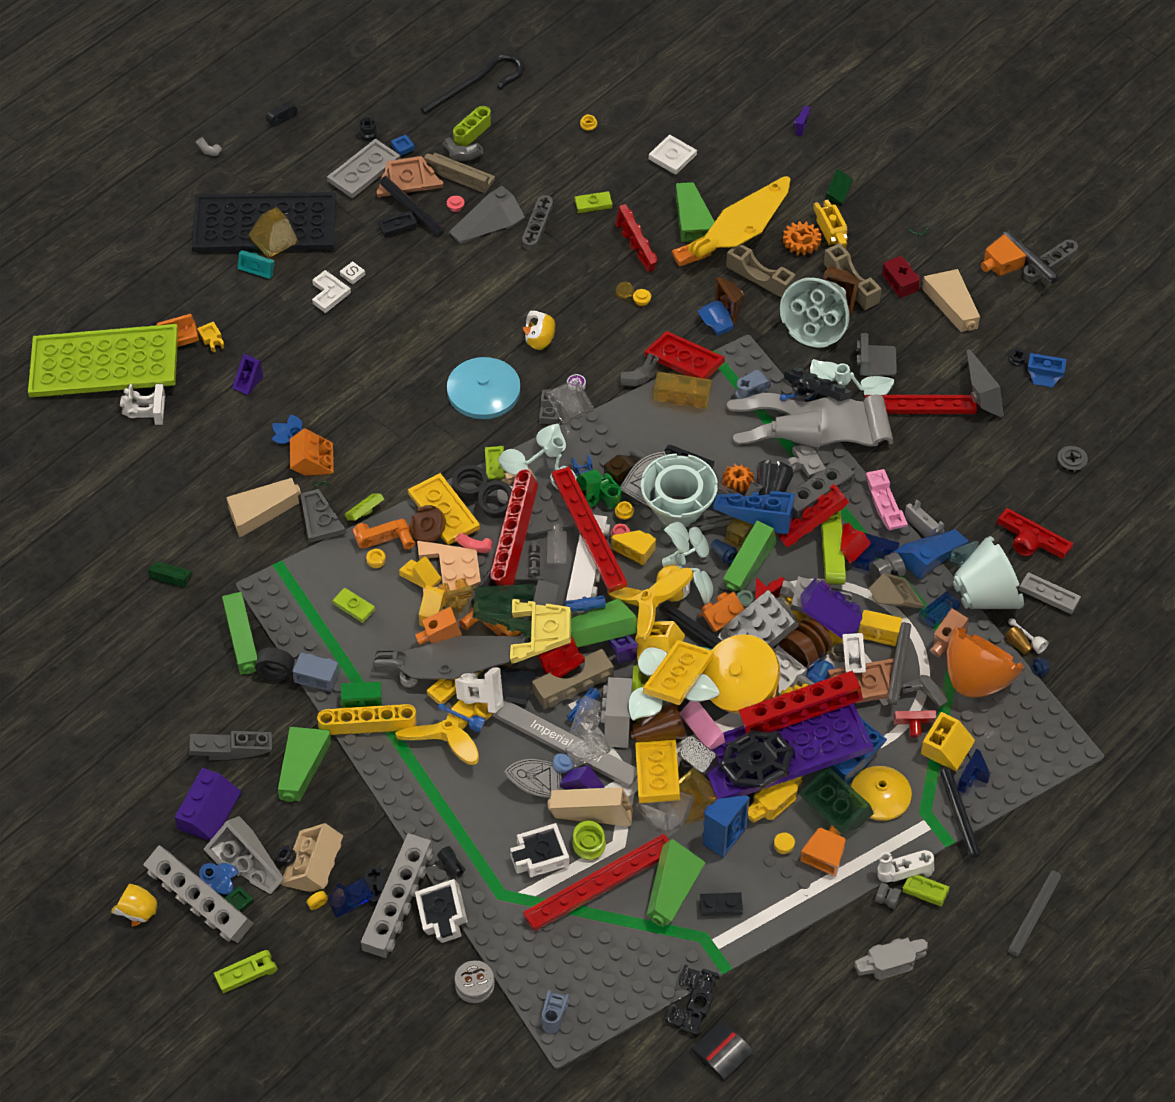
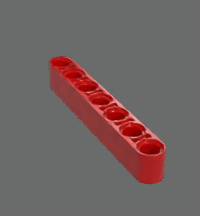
M528 469L519 471L515 476L491 570V578L501 590H508L514 584L538 489V482Z

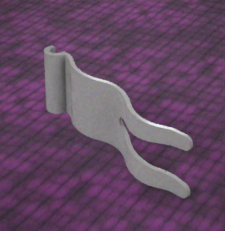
M760 393L727 402V409L737 412L772 409L786 415H793L815 410L822 411L820 446L844 441L855 442L865 446H878V443L882 440H887L888 445L894 442L884 398L878 394L866 397L864 402L852 399L838 401L831 397L810 402H800L790 398L786 401H781L780 394ZM772 423L747 432L737 433L733 436V441L741 445L780 437H776L775 432H771Z

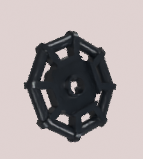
M751 729L749 733L732 742H727L719 768L733 782V786L737 788L740 786L756 787L762 790L781 777H787L792 757L795 755V749L783 739L778 731L763 732ZM774 744H778L780 748L776 749ZM733 753H738L735 758L731 759ZM757 756L758 758H759V757H761V758H760V759H757V760H754L753 757ZM779 757H784L782 765L778 763ZM738 767L740 771L736 774L732 768ZM775 770V772H773L772 774L766 776L765 778L763 777V775L767 774L768 772Z

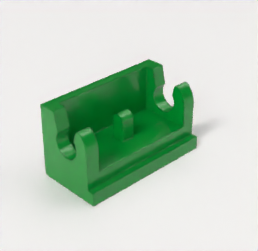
M381 681L341 683L342 708L382 706Z

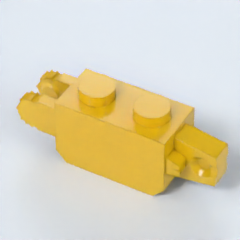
M824 200L823 208H821L818 202L814 203L813 207L817 215V223L829 246L840 243L846 249L847 226L837 206L831 205L829 200Z
M803 776L755 792L753 804L748 808V819L753 823L763 817L767 820H774L796 801L797 789L802 785L801 778Z

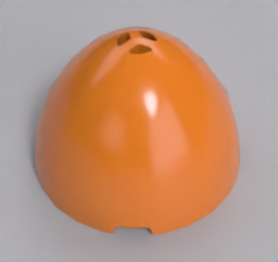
M955 626L947 649V668L951 683L960 694L971 698L994 694L1006 688L1023 671V664L1020 662L1015 664L1012 661L1013 656L976 634L973 636L967 635L964 628Z

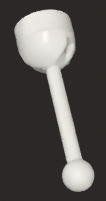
M1014 618L1009 619L1008 624L1010 626L1022 628L1016 623ZM1022 628L1026 637L1032 641L1031 646L1033 650L1038 654L1042 653L1047 648L1048 641L1040 636L1033 637Z

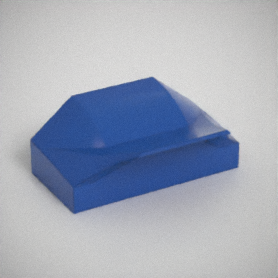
M714 301L697 311L705 324L711 326L717 336L733 330L732 319L722 302Z
M1030 353L1027 371L1031 374L1033 384L1052 388L1060 378L1064 377L1067 359Z

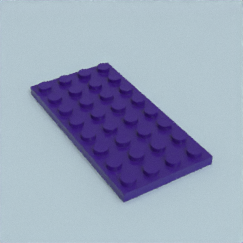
M854 704L776 730L795 749V755L792 757L787 777H781L765 788L873 752L872 742ZM743 726L723 732L725 743L710 751H707L700 741L695 742L717 799L745 796L761 790V788L740 786L737 788L733 786V782L719 768L727 742H732L746 734ZM774 744L776 749L780 748L778 744ZM733 753L731 759L735 758L738 753ZM755 756V757H753V758H754V760H757V759H760L761 757L758 758L757 756ZM784 757L778 758V763L781 765ZM738 767L732 768L736 774L740 771ZM775 770L768 772L767 774L763 775V777L765 778L766 776L772 774L773 772H775Z

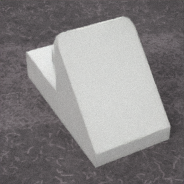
M863 633L843 634L845 672L853 670L854 673H866Z

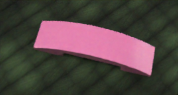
M885 470L867 472L866 478L873 502L886 528L893 530L907 527L908 523L902 510L899 511L889 488L890 482Z

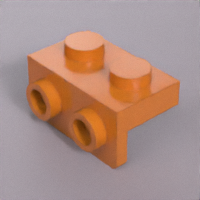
M192 314L157 323V326L177 324V347L199 341L197 326Z
M734 592L720 594L716 597L717 601L715 603L709 602L701 607L702 611L697 614L699 617L703 616L713 633L724 627L744 610L743 605Z

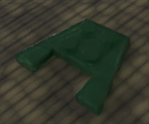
M534 584L476 587L472 617L495 626L497 623L504 625L508 631L514 632L517 630L523 632V636L530 638L532 621L512 618V599L533 601Z

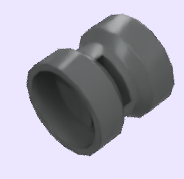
M881 883L875 902L887 904L889 908L895 910L902 890L892 889L887 884Z

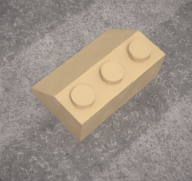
M326 823L301 830L293 848L297 853L296 859L290 866L286 867L283 875L284 880L281 884L308 892L324 889L328 883L330 871L335 864L334 860L337 852L341 847L340 843L343 835Z

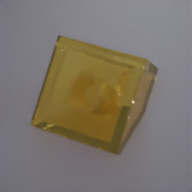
M278 207L262 214L249 233L252 241L268 258L298 242L287 217Z
M692 768L679 779L680 800L669 802L679 824L684 825L705 818V809L709 804L713 805L717 798L711 783L695 768Z

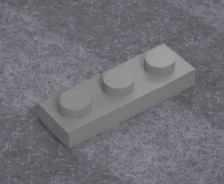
M1029 572L1019 587V591L1070 614L1074 612L1081 596Z

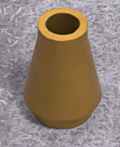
M1014 626L1005 634L1006 641L1022 652L1023 655L1028 654L1033 649L1022 628L1019 629L1017 626Z

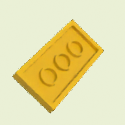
M441 473L408 489L409 496L419 508L424 505H433L444 513L446 526L441 538L447 545L456 542L455 538L459 533L469 535L480 529L479 522Z
M677 640L644 685L643 694L680 705L713 659L714 651Z
M676 739L637 742L636 761L639 803L680 800Z

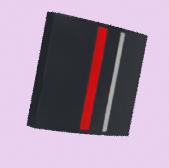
M722 1020L691 1048L704 1065L708 1064L721 1080H725L754 1051Z

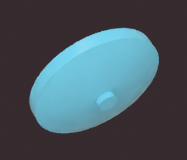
M489 357L474 358L461 363L452 371L447 381V395L452 406L461 414L475 419H491L507 413L515 406L520 396V379L516 371L501 360Z

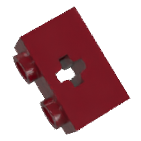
M902 255L883 263L882 276L899 298L918 292L920 277L912 270L909 262L905 261Z

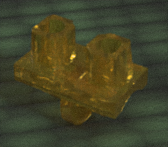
M465 578L455 581V590L450 591L448 583L438 585L437 589L445 591L446 604L451 608L456 607L458 612L463 611L462 605L468 604L467 598L472 597V592L474 591L472 585H468Z

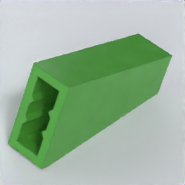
M676 183V203L681 242H694L706 235L715 222L695 184Z
M756 521L723 578L728 590L732 592L745 590L777 543L774 528Z
M242 592L222 596L240 675L251 674L256 671L257 655Z
M618 598L606 603L605 608L592 609L571 618V636L574 638L576 646L581 647L637 633L635 614Z
M290 727L278 786L280 800L287 802L301 800L331 745L330 730Z
M673 839L666 842L662 847L647 911V916L655 924L663 927L672 922L705 864L702 859Z

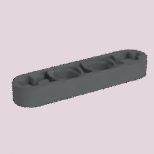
M543 195L537 199L522 237V246L525 250H535L539 245L553 209V200L550 196ZM539 214L545 216L544 218H541V219L536 218V216L539 215ZM538 227L539 230L532 231L531 228Z
M1065 240L1039 258L1048 264L1050 269L1054 270L1076 255L1078 244L1074 240ZM1059 255L1061 256V258L1055 259L1052 256ZM1031 264L1024 267L1023 279L1025 281L1035 282L1043 277Z

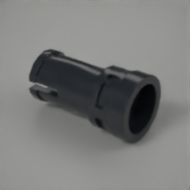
M446 846L438 852L437 857L443 864L448 866L454 877H459V875L461 876L466 871L465 867L456 858V854L451 846Z

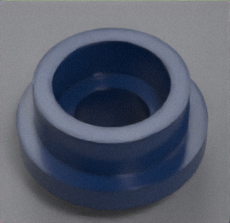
M1041 658L1034 659L1031 666L1032 672L1039 678L1044 677L1049 672L1047 660Z

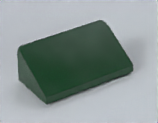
M836 169L827 191L826 200L843 205L853 179L841 170Z
M158 561L148 570L149 578L184 588L193 573L190 570Z

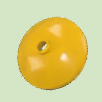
M872 766L862 770L855 776L851 784L850 796L853 805L861 814L870 819L886 821L899 817L907 810L911 802L912 790L906 777L899 771L886 766Z

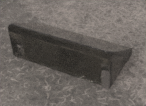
M692 735L687 738L677 753V756L702 775L707 774L719 765L717 754Z

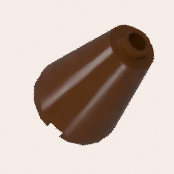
M671 702L662 705V709L657 714L643 717L632 724L633 728L629 729L632 740H637V742L677 740L687 737L678 707Z

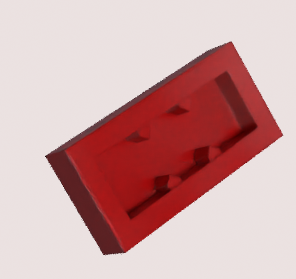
M895 711L893 722L894 725L909 724L910 737H921V724H934L936 711Z

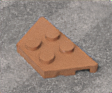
M422 156L387 161L384 174L382 175V178L387 176L405 193L443 187V181L438 179L433 169L426 164ZM382 185L377 189V197L391 195Z
M895 658L865 663L866 673H854L863 696V700L856 703L888 698ZM845 667L828 670L827 677L832 678L846 673Z

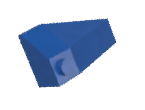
M770 491V495H759L758 492H753L751 496H742L740 493L716 495L713 509L752 525L759 521L774 528V531L778 534H788L792 521L795 493Z
M954 529L905 543L894 552L898 553L902 558L905 567L921 579L966 546L969 541Z

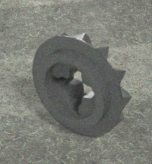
M1066 446L1059 451L1057 461L1060 463V467H1065L1067 471L1070 469L1075 472L1078 469L1082 470L1087 465L1088 457L1083 449L1076 446ZM1070 455H1072L1073 459L1075 460L1074 463L1069 459Z

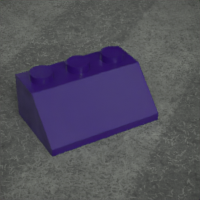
M814 578L800 595L802 611L840 638H842L843 634H855L862 620L861 607L855 602L851 603L846 600V597L841 592L833 591L825 581H819Z
M202 768L175 815L177 829L210 841L225 824L241 795V791L221 774Z

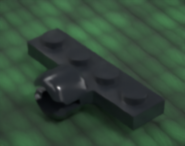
M797 367L793 368V370L785 371L784 379L799 385L794 387V393L800 399H809L815 397L816 394H823L838 401L852 398L853 391L846 389V386L836 385L829 379H821L817 374L806 373L802 368Z

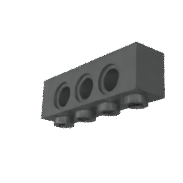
M839 459L835 463H830L820 473H815L808 481L800 483L793 491H788L787 493H795L792 519H800L807 507H813L818 503L817 498L822 494L826 496L831 491L829 487L833 484L841 492L854 485L855 473Z

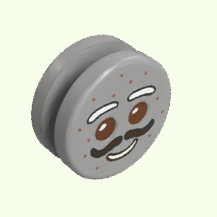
M468 961L462 964L456 971V992L464 1001L480 1003L488 999L493 993L495 986L494 974L486 963Z

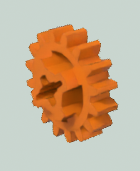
M799 221L798 225L792 223L791 227H786V231L783 232V243H785V248H790V252L796 251V255H799L800 252L803 255H806V252L812 254L813 250L817 251L818 246L821 245V233H819V228L814 229V224L809 226L808 222L802 224Z

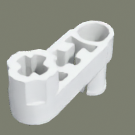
M923 850L892 860L891 853L882 852L879 855V865L877 868L878 879L887 883L914 875H920L925 878L930 877L934 871V855L930 851Z

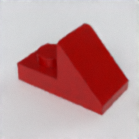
M847 523L842 527L840 551L848 562L852 563L870 545V541L863 531H857L850 523Z
M780 577L776 581H771L766 586L756 578L755 600L767 590L776 599L779 598L783 581L786 580Z

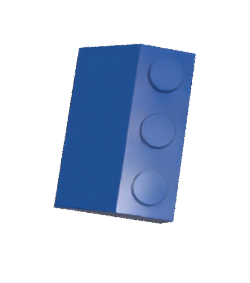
M745 795L717 799L713 805L709 804L704 811L705 820L702 833L704 846L721 857L726 855L747 829L750 797Z

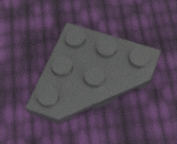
M543 486L535 497L526 536L533 538L538 537V534L546 532L552 534L564 531L565 528H577L561 494Z

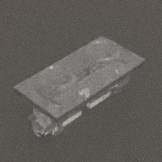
M556 524L547 534V564H566L567 531H563L561 526Z

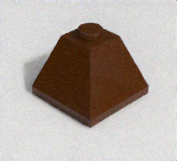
M829 266L824 272L823 280L836 283L845 289L849 315H852L860 281L847 271Z
M718 277L716 278L715 301L722 302L730 314L733 325H735L742 309L743 291L734 282Z

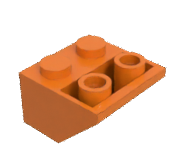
M304 428L290 438V469L304 476L334 473L333 443Z

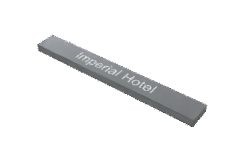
M503 700L504 706L496 713H493V717L586 766L589 765L595 771L628 788H631L637 779V768L509 701Z

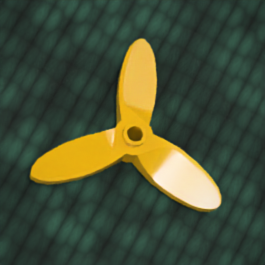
M682 568L660 579L649 589L622 588L610 593L607 591V593L614 600L619 598L623 603L639 607L637 632L642 640H646L653 629L656 607L659 603L668 600L682 590L692 580L694 572L691 568Z
M459 700L451 710L471 718L474 716L472 709L476 702L466 704L463 700ZM450 713L447 719L440 723L404 728L395 733L396 738L400 740H444L448 742L452 752L466 764L475 765L479 761V753L475 743L462 730L469 724L468 721Z

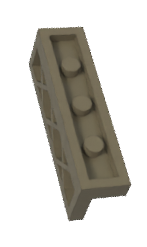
M427 153L424 157L426 164L433 169L435 174L480 192L486 193L495 181V176L443 155Z

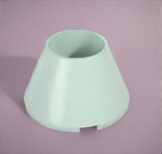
M669 454L654 460L645 469L641 480V492L647 504L665 525L668 526L674 522H681L685 527H688L712 504L717 494L718 482L712 468L703 460L692 455L686 457ZM682 496L686 497L687 499L677 500L672 499L670 497Z

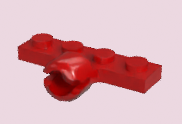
M1008 508L998 517L997 524L1018 535L1014 539L1013 548L1020 556H1030L1037 548H1043L1063 559L1072 549V542Z

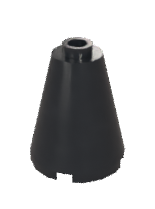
M771 460L760 461L757 465V484L762 487L759 495H770V491L786 492L794 476L793 468L777 461V464H772Z

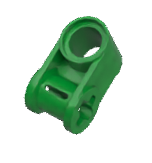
M596 469L578 474L576 478L590 508L594 507L599 501L600 485L602 482L601 475Z
M605 473L601 477L599 498L608 508L615 509L622 502L621 488L612 479L610 474Z

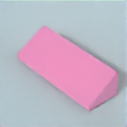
M690 701L679 713L707 751L725 743L723 732L699 702Z

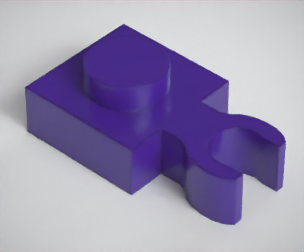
M803 106L799 117L795 118L794 127H796V135H803L811 107Z

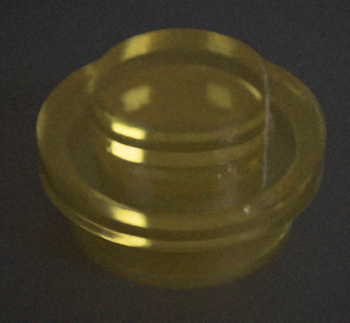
M621 282L616 288L617 296L623 299L630 298L634 293L632 285L628 282Z

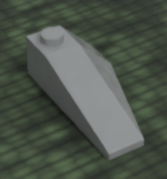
M240 816L226 821L204 848L218 865L222 863L233 865L239 871L238 876L241 875L250 880V883L269 894H272L284 880L253 830Z

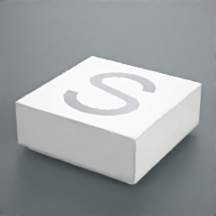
M351 262L340 271V276L352 285L365 275V270L354 262Z

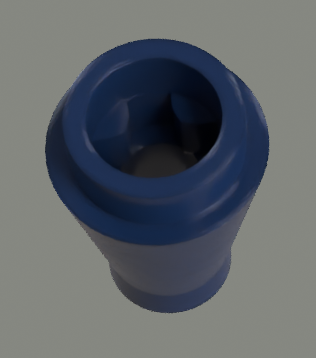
M715 539L711 543V548L722 562L732 564L738 554L736 548L719 539Z

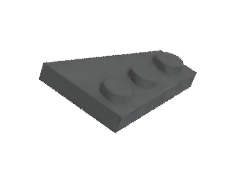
M319 489L301 493L310 543L347 533Z

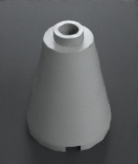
M815 410L776 417V421H772L771 432H775L776 437L812 447H820L822 411Z

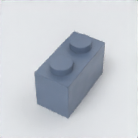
M300 653L293 669L294 682L332 692L340 673L339 665L333 659H324L314 654Z

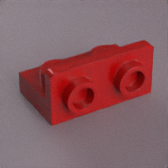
M572 636L571 643L538 655L544 674L551 673L558 678H562L585 661V657L579 653Z

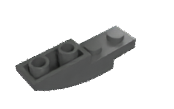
M231 731L230 735H189V755L209 756V760L241 759L272 752L271 732Z

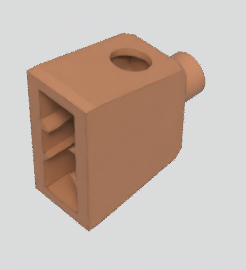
M953 608L934 633V646L930 649V652L936 657H940L943 652L947 654L950 637L955 626L964 628L966 630L965 634L968 635V618Z

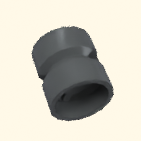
M896 552L886 555L884 560L879 558L869 564L874 581L883 573L898 577L906 573L904 562Z

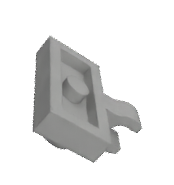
M801 444L793 447L792 452L795 457L788 459L789 466L793 468V472L802 468L808 479H811L815 473H820L826 469L812 446Z
M798 576L795 587L791 582L783 581L780 595L793 598L791 610L805 613L802 611L800 595L812 580Z

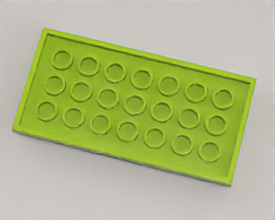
M177 324L33 336L28 386L29 397L123 390L125 388L128 389L130 384H132L133 389L155 387L156 384H163V386L175 385L178 326Z

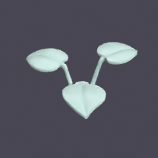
M815 359L811 363L810 372L817 374L819 378L837 381L840 385H847L852 379L859 390L864 391V395H887L894 384V379L870 376L863 379L860 385L854 377V373H850V368L847 364L837 365L833 362Z
M559 424L547 426L538 432L536 440L543 449L531 459L525 461V457L520 451L508 449L498 458L501 467L509 474L516 476L519 471L528 469L527 465L545 452L551 458L557 457L555 470H559L561 452L566 448V442ZM551 473V476H550L551 482H552V484L557 488V486H556V484H555V482H554V480H553V478H552V473Z
M681 522L671 523L664 529L672 538L678 550L674 554L662 559L663 567L674 564L682 568L686 563L685 556L694 551H697L700 558L708 555V542L698 527L690 528L689 534ZM689 538H690V541H691L692 545L694 546V547H693L692 549H690V550H689V542H688V541H689ZM691 568L694 572L695 584L705 605L709 603L713 595L712 581L705 571L700 572L698 568Z
M659 648L645 649L638 660L640 671L647 676H652L667 653ZM701 674L685 698L693 702L706 701L717 697L719 690L707 675ZM643 687L633 691L629 699L631 719L635 720L653 716L660 712L662 705L668 701L643 694Z

